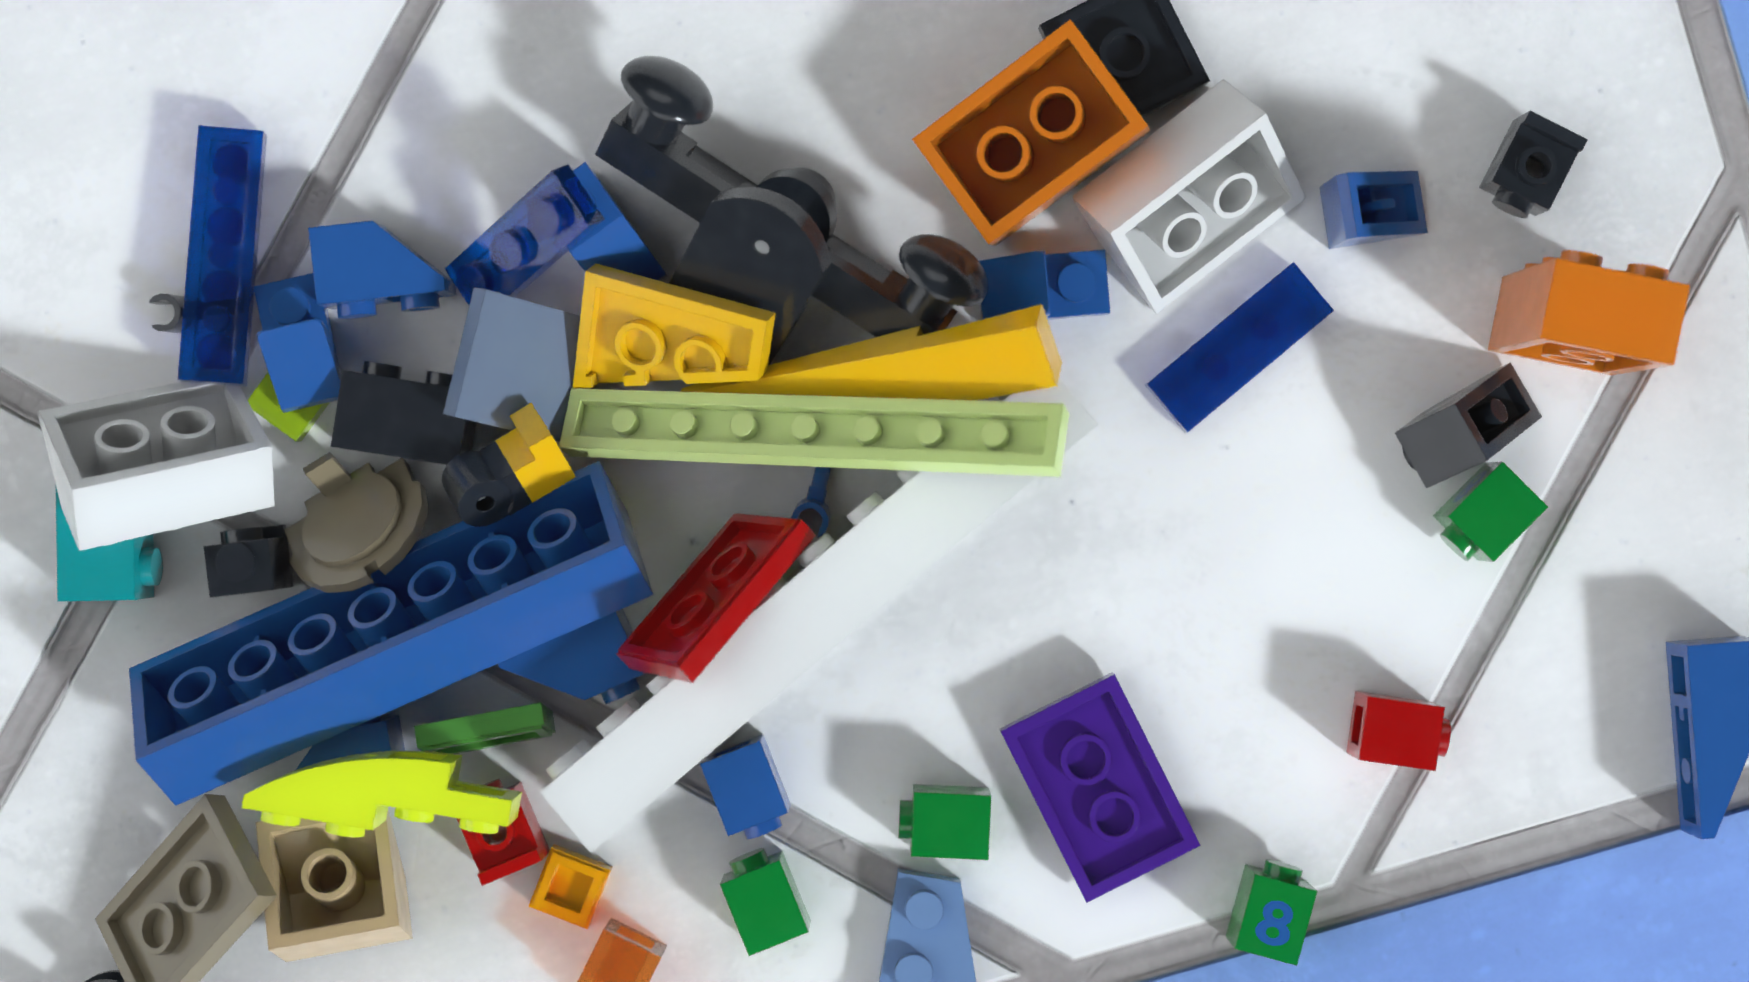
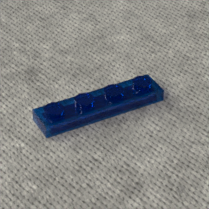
M198 125L177 378L181 382L247 387L254 305L253 286H255L267 144V135L261 130Z

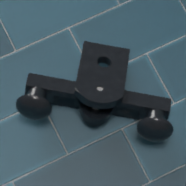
M642 56L631 60L622 69V85L633 101L610 121L595 155L700 223L669 284L776 313L768 365L775 362L812 296L875 337L917 326L921 327L923 335L947 329L958 312L953 308L954 305L974 306L980 304L985 299L988 293V279L985 270L978 259L959 243L933 234H921L907 239L899 250L900 263L909 276L907 279L894 269L889 271L833 234L837 222L835 194L830 183L820 173L808 168L782 169L769 174L757 185L698 147V142L682 133L685 125H698L706 122L711 117L713 111V99L703 80L688 67L665 57Z

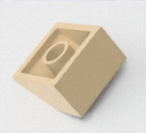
M389 810L386 821L374 830L366 829L365 836L345 837L330 834L325 831L326 822L301 818L300 825L281 826L263 821L255 822L259 862L277 894L273 902L264 910L268 950L285 962L413 939L406 878Z

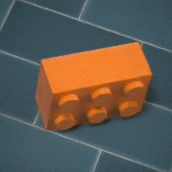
M1070 19L912 140L989 245L997 246L1148 134L1150 129Z
M1563 250L1561 251L1560 258L1543 257L1540 264L1527 263L1523 270L1502 277L1488 351L1606 375H1618L1673 366L1675 364L1690 285L1669 281V270L1662 267L1632 263L1627 265L1626 271L1601 267L1602 256L1582 251Z

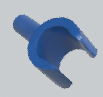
M815 467L807 497L796 505L791 516L792 519H800V513L803 510L814 509L818 511L822 517L818 537H821L826 532L830 522L831 512L825 503L832 467Z

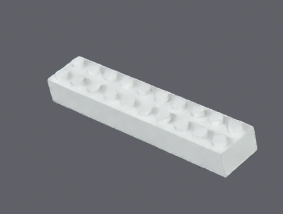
M1060 378L1055 387L998 397L1000 401L1063 403L1069 412L1064 453L1099 425ZM900 470L896 475L904 485L885 501L875 491L846 516L854 525L852 529L837 541L827 532L797 558L804 569L788 583L782 577L694 683L659 675L646 685L654 695L642 706L634 697L629 699L596 727L604 738L594 747L583 738L546 769L547 773L553 778V781L540 794L588 851L592 853L1037 476Z

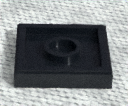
M1087 0L1040 24L1038 28L1044 40L1071 19L1142 117L1196 91L1210 82L1170 0Z

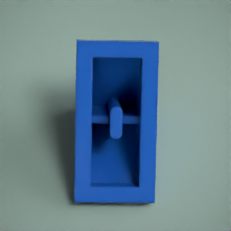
M1418 171L1347 172L1335 175L1319 187L1329 249L1428 233Z

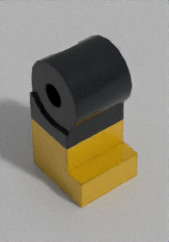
M532 403L509 416L516 427L515 429L479 451H466L455 456L443 470L441 481L444 490L460 519L467 525L483 527L496 523L504 517L511 516L576 477Z

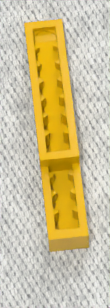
M1040 304L924 335L921 327L917 326L768 365L766 374L758 381L698 383L683 387L680 392L977 401L1055 387L1058 384L1062 361L1043 305Z

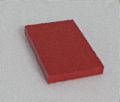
M734 513L620 646L616 655L632 670L694 683L814 539L815 533L802 519Z

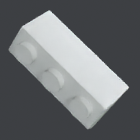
M1223 79L1074 194L1072 198L1096 239L1147 305L1157 314L1306 199V196L1266 112Z
M233 372L38 411L62 511L79 551L98 546L112 545L120 541L177 530L194 524L229 516H238L247 512L275 506L272 446Z

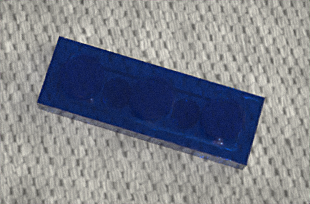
M569 164L549 172L445 268V271L469 306L474 287L516 297L605 219Z

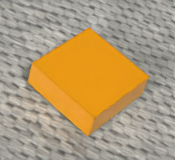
M554 844L550 849L528 907L588 929L613 867Z

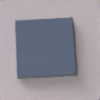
M474 287L443 414L513 430L516 427L509 416L532 403L554 440L560 442L571 388H573L580 316Z

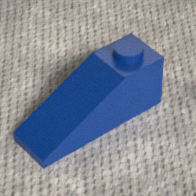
M1746 636L1666 641L1680 830L1700 839H1713L1716 837L1749 756V637Z

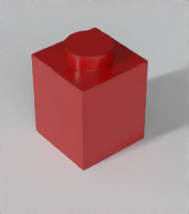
M1355 691L1346 753L1362 761L1436 771L1438 756L1444 757L1446 755L1451 736L1450 720L1443 718L1445 707L1430 701Z

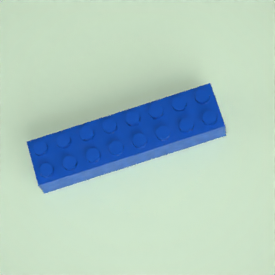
M600 461L574 471L576 476L574 479L496 523L483 527H474L461 521L416 541L404 560L386 575L379 569L373 572L371 576L374 582L354 591L326 593L313 587L129 668L135 759L173 804L177 806L654 595L628 511Z

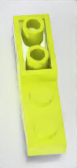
M383 751L354 754L321 761L289 772L244 794L241 808L261 811L260 820L274 825L298 826L300 825L301 818L326 822V832L345 837L365 836L366 829L374 830L386 821L388 806L395 807L394 816L402 820L429 823L434 821V815L436 814L459 818V828L463 830L495 834L498 833L499 826L508 827L518 817L522 792L458 781L463 755L431 751Z

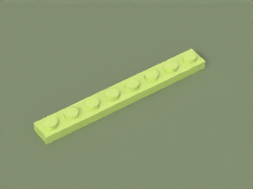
M571 388L559 448L569 457L1061 477L1069 412L1063 403Z

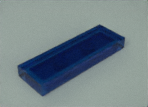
M1292 262L1148 381L1145 386L1183 432L1188 433L1334 310L1298 266Z

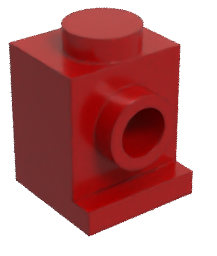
M500 778L484 784L504 789ZM521 782L505 788L521 791L522 795L518 817L506 827L507 835L504 840L495 841L490 838L489 834L461 829L479 873L477 876L482 886L542 861L550 852Z

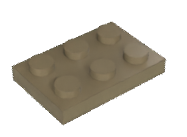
M204 794L99 913L95 921L124 982H200L273 902L277 894L225 795Z

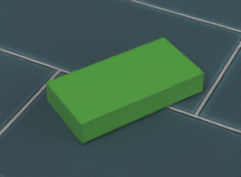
M541 702L414 726L418 749L448 754H459L553 736L552 733H556L553 711Z

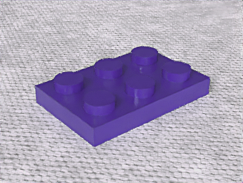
M1113 672L999 729L1086 903L1201 846Z

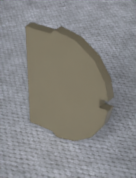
M329 452L303 468L305 475L321 492L304 502L307 509L306 517L286 528L285 533L293 554L289 563L306 585L326 593L354 591L373 583L374 581L371 576L373 572L379 569L386 575L404 560L421 536L428 513L426 489L420 482L415 481L411 468L404 458H400L375 473L374 468L369 462L349 473Z

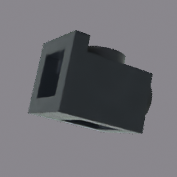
M1530 110L1512 121L1479 188L1494 195L1493 205L1519 218H1527L1529 213L1537 216L1549 211L1577 154L1583 150L1588 139ZM1528 157L1544 164V172L1541 178L1532 177L1527 172L1526 161Z
M286 525L220 532L221 544L203 546L209 597L293 587L288 539L285 533Z

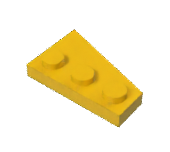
M595 264L585 271L573 388H593L598 383L624 382V386H646L651 381L683 380L685 384L758 381L767 372L776 313Z

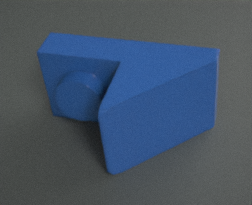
M1045 250L979 261L988 279V293L981 302L982 319L1040 304L1043 305L1047 320L1110 314L1105 250L1046 254Z
M313 273L253 286L262 331L257 332V338L283 413L337 401L342 374L328 310L317 305Z

